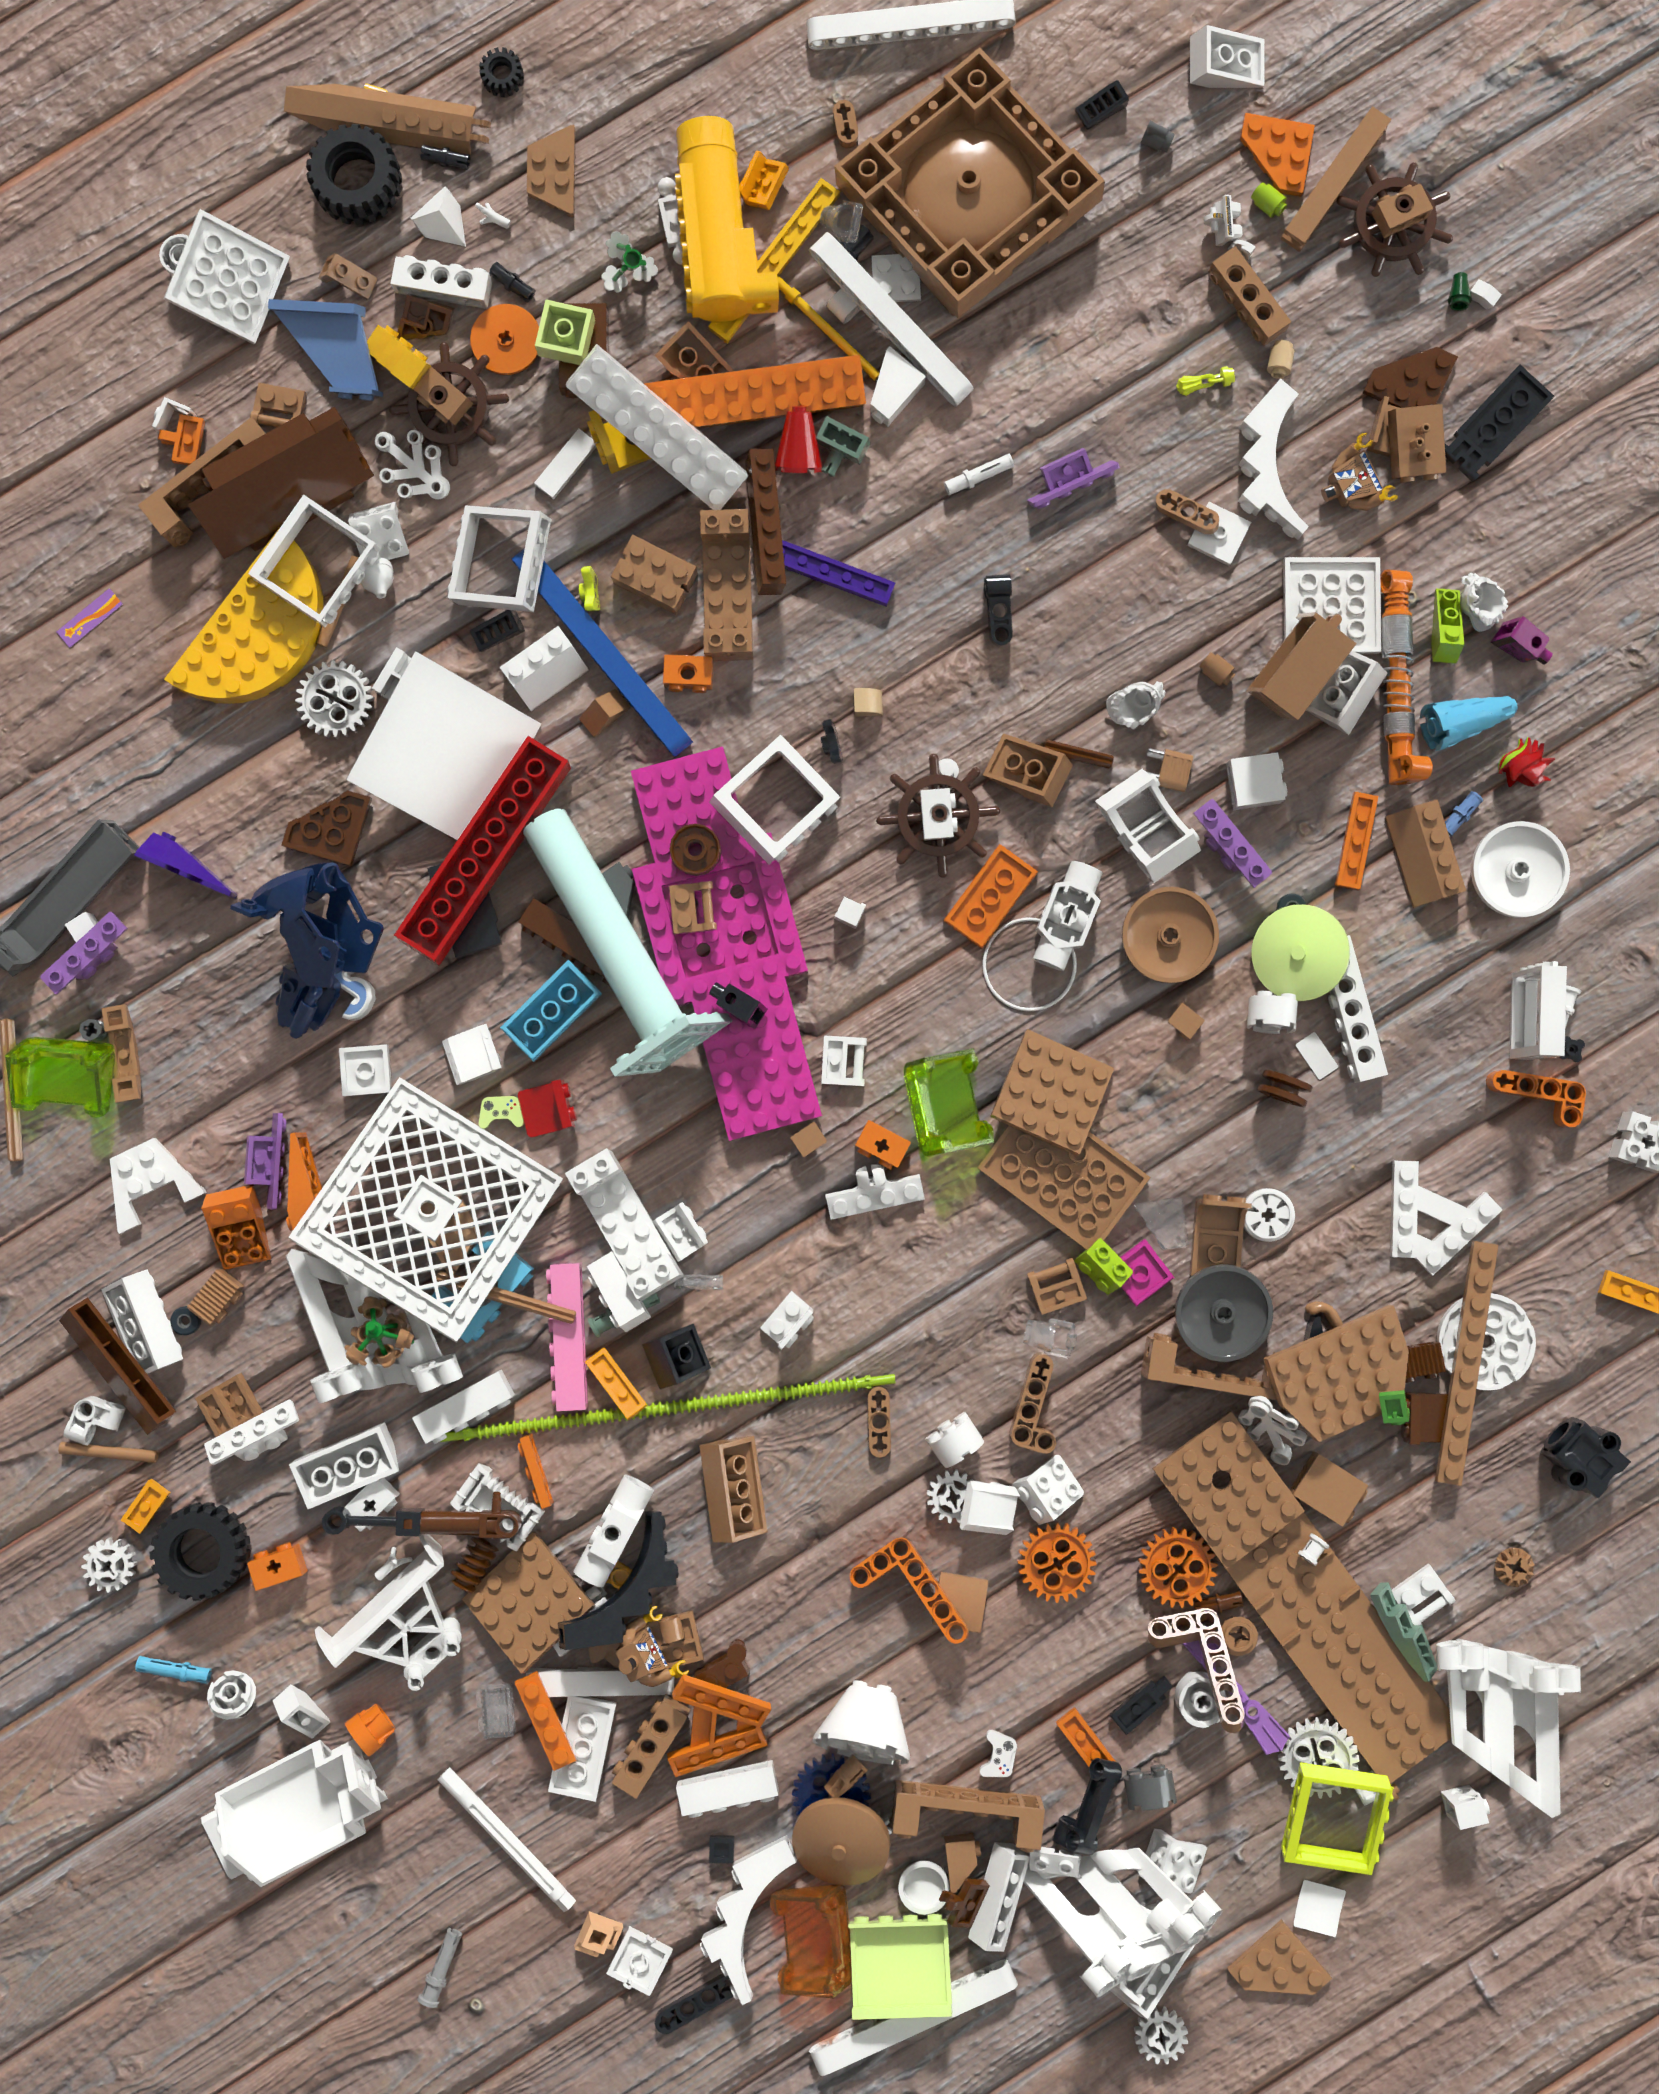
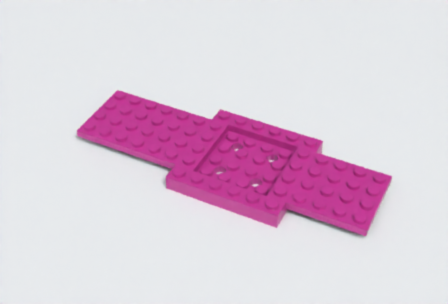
M723 746L632 770L631 775L655 863L634 868L632 872L658 970L678 1007L692 1003L694 1012L697 1015L705 1012L707 1014L718 1012V1014L728 1013L716 1004V998L709 995L712 986L716 982L724 987L730 983L758 1000L768 1009L756 1029L728 1013L732 1022L703 1042L729 1141L821 1117L819 1102L785 979L806 973L808 969L780 864L774 860L769 865L709 803L713 795L732 779ZM734 792L731 797L738 803L736 793ZM694 823L705 825L711 829L719 839L721 846L720 861L716 867L709 873L700 876L687 875L679 870L671 859L669 849L671 839L676 831L685 825ZM771 832L766 833L773 840ZM693 844L689 849V853L692 856H698L702 852V846L699 844ZM712 881L714 922L717 923V930L674 935L669 886ZM734 886H741L744 889V895L739 899L731 896V889ZM696 891L695 899L698 901V907L696 908L697 923L702 924L704 923L701 891ZM748 931L754 932L757 936L755 943L751 945L743 941V935ZM700 944L710 946L708 956L701 957L697 954V947Z

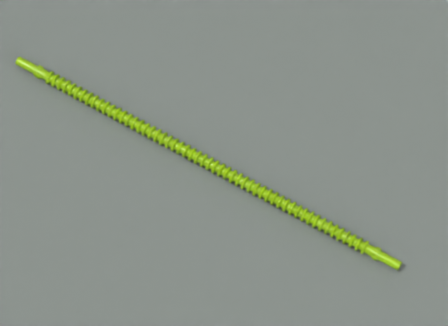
M895 1374L874 1377L866 1375L859 1379H856L854 1376L852 1380H849L847 1377L845 1381H842L840 1378L838 1382L833 1379L832 1382L825 1380V1383L818 1381V1384L811 1382V1385L805 1383L804 1386L798 1384L797 1387L791 1385L790 1388L784 1385L783 1389L777 1386L775 1390L770 1387L768 1391L763 1388V1391L756 1389V1392L749 1390V1393L742 1391V1394L735 1392V1395L728 1393V1396H724L722 1393L720 1397H717L715 1394L713 1398L708 1395L706 1399L701 1396L699 1400L694 1397L693 1400L687 1398L686 1401L680 1399L679 1402L673 1400L672 1403L666 1401L665 1404L659 1402L658 1405H655L653 1402L651 1406L647 1404V1407L636 1414L632 1420H635V1417L642 1419V1416L649 1418V1415L656 1417V1414H660L662 1417L663 1413H667L669 1416L671 1412L676 1415L678 1411L683 1414L685 1410L690 1413L692 1409L697 1412L698 1409L704 1411L705 1408L711 1410L712 1407L718 1409L719 1406L725 1408L726 1405H729L731 1408L733 1404L739 1407L740 1403L746 1406L747 1402L753 1405L755 1401L760 1404V1401L767 1403V1400L774 1402V1399L781 1401V1398L788 1400V1397L795 1399V1396H799L801 1399L802 1395L808 1398L812 1394L815 1397L817 1393L822 1396L824 1392L829 1395L830 1392L836 1394L837 1391L843 1393L844 1390L850 1392L851 1389L857 1391L858 1388L872 1389L873 1386L896 1384ZM618 1407L617 1410L610 1408V1411L603 1409V1412L596 1410V1413L590 1410L589 1414L583 1411L581 1415L576 1412L574 1416L569 1413L567 1417L562 1414L561 1417L555 1415L554 1418L548 1416L547 1419L541 1417L540 1420L534 1418L533 1421L527 1419L526 1422H523L521 1419L519 1423H516L514 1420L512 1424H509L507 1421L505 1425L499 1422L497 1426L495 1423H492L491 1426L485 1424L484 1427H481V1425H478L477 1428L466 1427L456 1433L455 1431L445 1433L447 1438L440 1442L463 1439L464 1441H469L474 1438L482 1440L484 1436L486 1439H489L490 1436H493V1438H496L497 1435L503 1437L504 1434L510 1436V1433L517 1435V1432L523 1435L524 1431L530 1434L534 1430L537 1433L539 1429L544 1432L546 1428L551 1431L553 1427L558 1430L559 1427L565 1429L566 1426L572 1428L573 1425L579 1427L580 1424L586 1426L587 1423H590L592 1426L594 1422H597L599 1425L601 1421L607 1424L608 1420H611L612 1423L616 1419L619 1422L623 1418L625 1421L628 1420Z

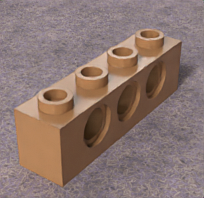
M1236 246L1212 262L1208 271L1210 279L1215 285L1220 286L1224 298L1237 309L1238 317L1243 323L1248 324L1251 328V334L1256 341H1260L1265 346L1287 331L1291 320ZM1229 276L1237 277L1239 282L1231 281ZM1243 295H1250L1253 301L1245 300ZM1262 313L1267 319L1261 320L1257 317V314Z
M667 1694L664 1695L662 1700L657 1698L650 1710L653 1715L649 1721L643 1720L637 1731L640 1734L638 1739L630 1741L624 1752L627 1754L623 1762L619 1760L612 1771V1774L615 1775L612 1784L635 1799L639 1796L690 1712L688 1707ZM663 1720L667 1723L668 1727L659 1728L656 1725V1721ZM651 1741L655 1747L648 1749L644 1746L643 1742ZM637 1761L642 1765V1768L635 1769L630 1763Z

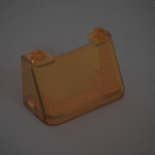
M831 1884L775 1891L771 1894L770 1907L776 1916H783L787 1963L778 1972L781 1994L834 1999L852 1982L850 1928H848L849 1915L845 1887L843 1885Z

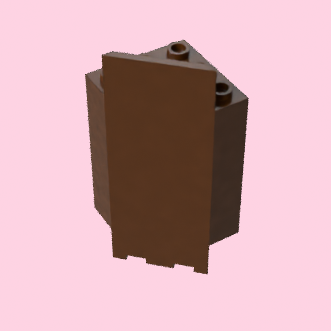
M333 407L310 421L302 413L203 468L202 471L205 478L202 480L210 492L189 503L188 506L225 559L247 546H250L255 552L265 547L303 495L327 511H330L353 498L354 495L351 489L370 479L374 474L337 409ZM312 513V515L310 516V518L307 520L306 523L312 521L313 519L317 518L318 516L315 515L314 513Z

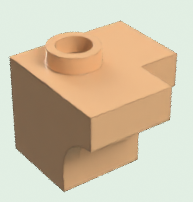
M589 1911L575 1942V1950L594 1957H598L599 1953L604 1955L606 1949L614 1950L623 1930V1923Z

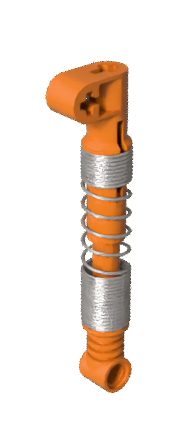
M1387 569L1380 576L1381 592L1386 596L1384 597L1386 602L1384 607L1386 609L1381 619L1382 658H1389V667L1383 669L1390 673V676H1387L1386 680L1383 681V683H1386V692L1383 695L1387 696V704L1383 706L1387 708V714L1383 716L1384 739L1388 743L1389 785H1408L1427 780L1432 773L1433 765L1428 756L1412 755V741L1415 739V709L1411 707V702L1415 697L1411 695V689L1414 688V684L1411 683L1410 678L1414 675V672L1407 669V667L1414 662L1409 657L1413 655V617L1409 607H1407L1409 605L1407 594L1412 589L1413 577L1408 571ZM1406 659L1411 660V663L1406 664Z

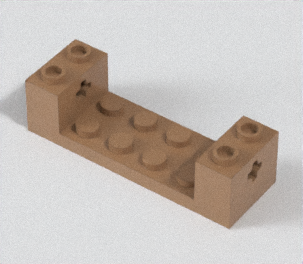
M253 417L249 418L138 504L139 508L172 546L176 548L186 544L194 533L177 511L185 509L197 495H202L208 491L202 480L205 478L202 469L261 437L265 432Z
M748 509L700 510L704 583V655L712 657L713 661L753 660L750 522Z
M1154 1333L1153 1337H1146L1141 1375L1147 1379L1248 1396H1263L1267 1399L1277 1400L1265 1362L1262 1381L1245 1377L1244 1381H1240V1378H1237L1235 1375L1221 1373V1377H1215L1216 1374L1197 1369V1374L1191 1373L1192 1370L1186 1367L1175 1366L1178 1344L1171 1341L1172 1337L1159 1333Z
M903 1780L895 1781L891 1820L893 1834H897L900 1838L908 1839L918 1835L920 1807L923 1806L929 1811H939V1808L949 1809V1812L954 1814H963L964 1811L974 1812V1815L980 1817L994 1814L998 1815L1001 1819H1013L1012 1834L1016 1847L1024 1852H1034V1849L1041 1850L1045 1814L1041 1796Z

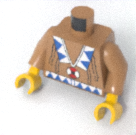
M1368 433L1360 434L1357 437V443H1352L1342 451L1332 465V473L1328 477L1331 485L1321 489L1322 497L1326 502L1337 498L1342 507L1349 506L1351 509L1368 511L1383 504L1384 500L1391 502L1397 500L1398 495L1388 497V492L1395 489V487L1391 485L1382 487L1365 450L1361 451V448L1370 447L1373 443V440H1370L1366 445L1362 443V438Z
M657 1606L649 1607L650 1614H643V1617L639 1616L625 1626L626 1634L623 1635V1643L616 1649V1655L620 1661V1671L627 1675L630 1682L639 1680L641 1684L649 1687H656L670 1681L673 1676L681 1678L683 1674L686 1675L689 1672L688 1670L683 1673L679 1670V1665L685 1663L684 1660L675 1663L668 1670L669 1665L649 1625H646L647 1622L659 1621L662 1618V1614L655 1617L652 1615V1611Z

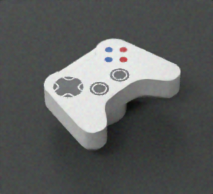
M988 1730L986 1736L993 1745L990 1761L980 1767V1774L983 1777H1008L1012 1773L1017 1743L1014 1738L994 1730Z

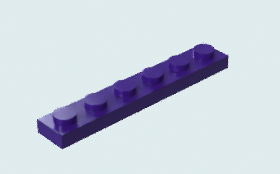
M782 540L785 569L887 607L895 587V582Z

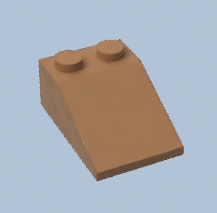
M1003 733L983 776L1030 800L1053 807L1073 765L1063 753Z

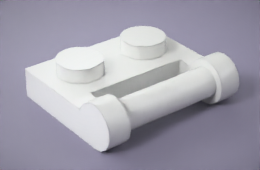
M824 1036L821 1084L864 1086L865 1079H862L864 1046H867V1038ZM848 1045H855L853 1078H846Z
M1429 1564L1392 1589L1396 1603L1406 1604L1413 1625H1422L1424 1620L1447 1604L1451 1605L1456 1601ZM1436 1591H1439L1442 1596L1418 1613H1413L1412 1608Z

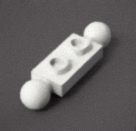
M665 177L658 183V192L664 197L658 199L668 248L676 247L673 251V259L676 263L682 265L680 225L677 215L678 205L676 195H674L676 184L673 179Z

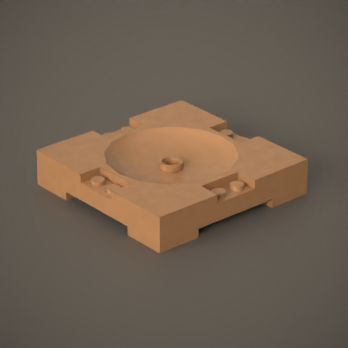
M980 47L946 74L941 85L876 138L873 139L870 136L834 166L836 186L881 235L885 234L911 262L912 269L958 319L1010 277L1013 269L1045 243L1049 245L1100 203L1103 199L1105 180L1074 147L1070 149L1011 87V80Z

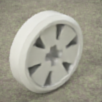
M1265 1188L1256 1190L1247 1196L1246 1203H1251L1252 1209L1249 1208L1246 1213L1244 1229L1250 1236L1260 1241L1272 1242L1283 1238L1289 1233L1294 1224L1295 1211L1292 1202L1284 1193L1275 1189ZM1267 1208H1270V1212H1273L1274 1216L1269 1218L1268 1222H1265V1218H1262L1261 1214L1266 1212Z

